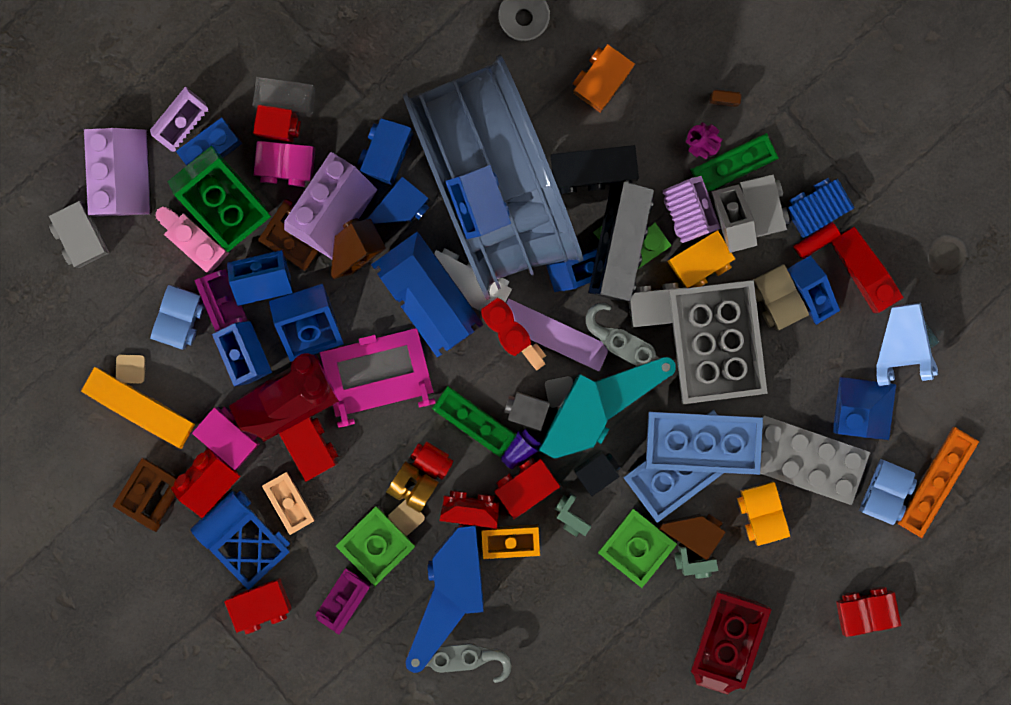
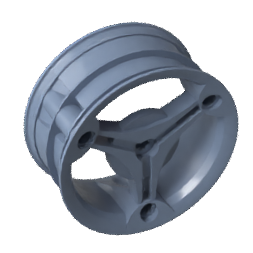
M501 55L496 56V60L492 65L485 66V68L458 79H453L448 83L419 93V95L410 98L407 93L403 94L408 112L443 200L486 300L490 299L489 291L494 282L498 290L501 289L498 282L500 278L525 269H529L531 276H533L532 267L562 261L567 262L568 260L583 261V255L561 194L524 103ZM490 165L498 178V188L502 199L509 208L511 224L483 236L466 239L445 181L474 169Z

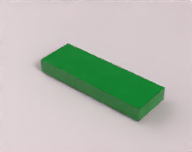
M766 133L691 169L690 172L693 178L702 176L707 192H711L778 160L779 157Z
M447 386L432 410L500 458L516 436V433L449 386Z

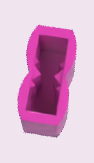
M257 141L254 176L260 177V182L277 184V179L288 180V185L305 187V182H311L313 179L315 148L304 145Z

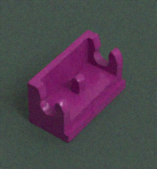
M227 269L219 270L194 280L216 332L234 323L248 321L242 305L237 306L229 284Z
M345 568L315 614L316 619L340 635L372 584Z

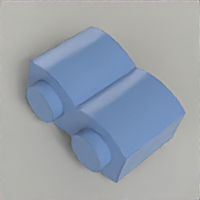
M168 285L150 339L182 350L186 349L187 345L192 346L197 330L193 329L196 318L201 319L205 309L201 295Z
M880 459L859 511L891 525H894L896 520L901 521L906 510V506L903 505L904 499L907 494L911 495L917 484V480L914 479L915 473Z

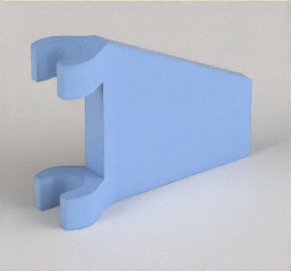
M921 303L893 306L876 365L878 385H890V381L895 380L892 367L920 364L922 381L933 380L934 376L938 375V368L931 353Z

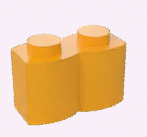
M772 481L740 490L742 497L737 498L741 514L747 513L750 524L745 525L749 541L755 540L756 545L759 546L790 537L775 482Z

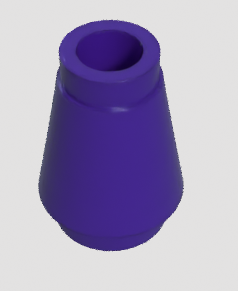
M528 428L518 431L501 457V460L507 467L514 469L538 452V447L542 442Z

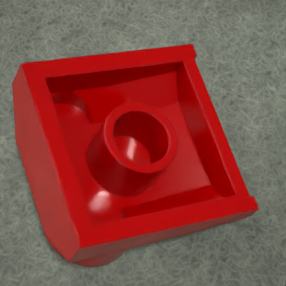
M450 490V495H444L440 521L497 529L500 502L494 501L495 496L478 494V499L466 497L467 492Z

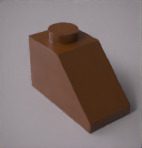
M358 218L346 222L343 225L344 229L335 236L331 268L333 279L354 274L386 249L371 219L359 221Z
M697 514L663 521L658 525L659 529L706 560H708L726 533L720 528L723 523L710 514L706 518Z

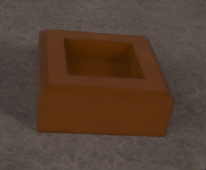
M714 90L710 94L709 104L738 107L741 103L740 92Z

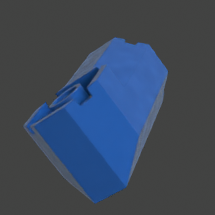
M418 231L371 264L375 270L381 269L377 274L395 300L398 302L403 300L405 302L401 308L437 358L442 355L440 351L442 347L448 351L475 332L472 328L473 325L477 324L479 328L484 325Z

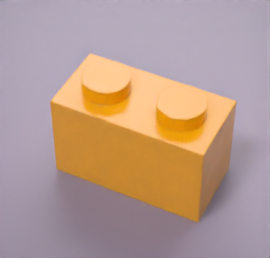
M717 230L667 262L683 288L702 287L708 283L706 277L715 272L719 276L731 269L730 262L735 260L732 252H729L724 239Z
M538 525L497 527V529L484 527L481 530L483 559L540 556Z

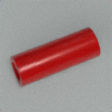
M830 222L794 245V249L803 260L841 234L836 225Z

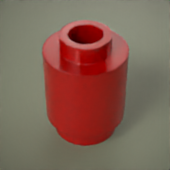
M427 441L424 445L418 443L410 456L414 460L412 466L434 479L438 477L441 480L444 479L454 462L448 458L449 454Z

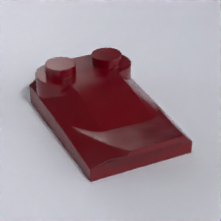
M304 353L293 360L290 368L245 393L238 400L230 404L229 407L240 431L252 433L266 441L334 405L339 400L317 355Z
M716 591L711 601V609L690 670L695 677L696 685L727 695L736 689L741 688L745 690L772 610L770 607L736 594Z

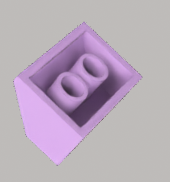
M122 128L84 129L88 215L104 217L151 214L147 130Z
M330 152L285 219L284 230L332 259L335 236L344 229L343 225L346 222L355 218L359 220L378 190L355 166Z

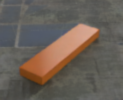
M956 427L952 428L906 505L901 521L896 522L898 525L923 538L979 441Z

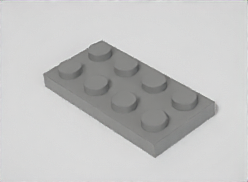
M762 415L760 474L849 505L853 504L870 452Z

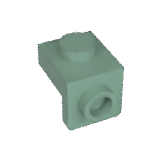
M570 493L568 497L563 495L555 507V510L558 511L556 518L565 523L563 529L577 537L581 533L586 536L591 525L568 511L575 501L576 495Z
M678 545L679 552L674 553L677 570L682 569L684 576L695 574L696 579L712 576V572L718 571L717 560L714 557H709L708 560L702 558L688 561L685 545Z

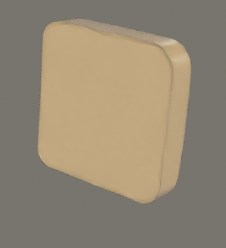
M118 355L116 358V379L124 383H143L145 381V357L142 355Z
M405 499L389 514V519L407 536L425 520V516L422 512L418 513L407 506Z

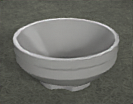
M503 0L500 5V26L514 40H534L546 30L549 24L550 10L546 0ZM520 10H527L532 14L533 19L529 25L521 26L516 22L515 17Z

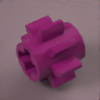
M703 122L700 125L694 126L689 131L686 143L691 146L688 151L694 156H701L704 159L715 155L720 149L722 139L718 136L720 130L712 124L707 126Z

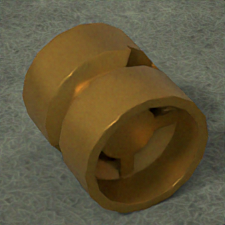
M405 461L386 493L398 500L406 499V505L420 513L439 482L427 474L420 476L419 469ZM408 480L416 484L412 491L405 488Z

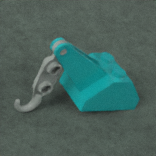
M606 303L595 304L587 311L585 317L586 326L611 353L637 367L595 382L581 374L577 375L543 438L542 444L539 446L541 452L554 459L592 448L596 442L601 444L609 431L605 425L610 418L672 376L676 370L675 362L668 357H657L655 349L649 343L622 329L605 328L595 322V314L599 310L612 309L611 305Z

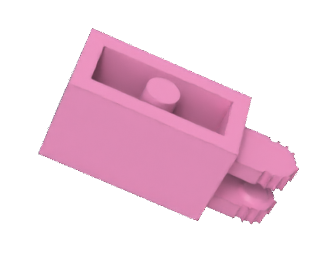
M164 206L157 209L156 219L168 230L164 235L206 273L211 274L229 255V252L227 253L212 236L188 215L182 214L179 216L172 209L170 210V208Z

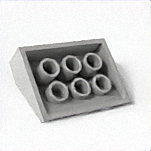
M754 280L669 290L682 403L689 404L768 394Z

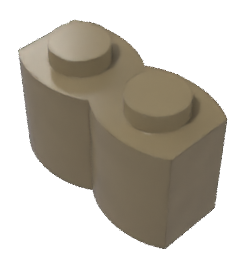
M784 264L752 279L754 280L756 302H762L765 308V312L762 315L769 328L774 326L775 330H781L809 315Z

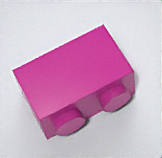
M214 407L192 434L232 469L237 470L259 446L260 443L256 440L258 436L240 431L237 423L234 421L232 412L226 407L222 409Z

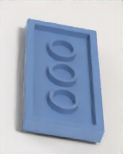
M712 410L706 415H717V413ZM645 460L623 476V478L658 523L723 473L646 469Z
M648 412L646 469L760 475L763 418Z

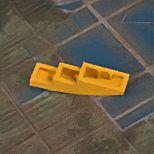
M97 367L93 368L81 392L180 449L184 446L195 426L193 422L159 401L146 396L127 383L119 381Z

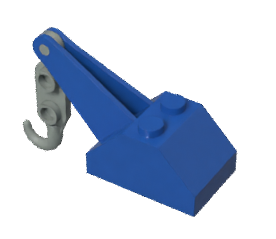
M458 524L436 550L432 560L428 561L429 581L434 580L435 587L406 658V667L413 673L422 671L426 666L431 667L436 672L443 673L473 670L488 661L498 660L503 665V672L495 677L493 681L495 683L502 682L509 676L512 667L510 658L503 651L486 649L474 644L441 646L465 613L484 611L477 526Z

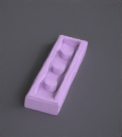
M508 299L506 304L512 310L514 321L526 329L530 340L600 371L609 351L601 341Z

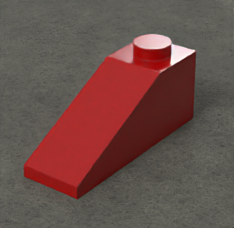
M855 227L830 242L873 313H880L904 298L888 271Z

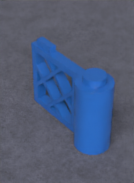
M232 490L190 530L196 539L209 549L249 590L290 552L287 548L290 542L279 531L274 534L249 507L251 501L242 491L236 493ZM252 520L259 528V538H242V527ZM239 531V538H232ZM262 532H263L269 539H267V538H262ZM226 542H238V557H226L219 548ZM242 542L258 543V558L241 557ZM262 543H274L280 549V552L274 558H261ZM231 562H238V568H236ZM241 562H258L257 573L250 580L241 573ZM261 563H267V564L261 569Z

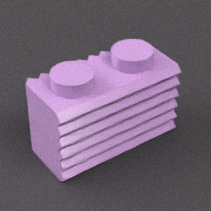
M184 87L150 129L151 135L170 151H176L175 147H179V143L183 142V138H187L186 134H190V130L194 129L193 125H197V121L201 120V116H205L204 112H208L206 103L187 87Z
M702 176L688 179L663 190L665 195L664 204L671 211L672 220L675 222L674 231L681 238L680 241L682 243L721 229Z

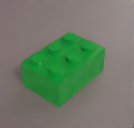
M212 145L167 181L174 196L227 253L271 217L264 203Z

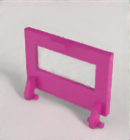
M416 328L376 338V335L360 338L359 343L320 352L324 371L339 402L333 405L335 416H341L342 419L341 422H337L338 428L355 424L354 418L348 420L347 414L422 396L423 401L418 402L419 408L436 404L434 398H428V394L434 392L419 332Z

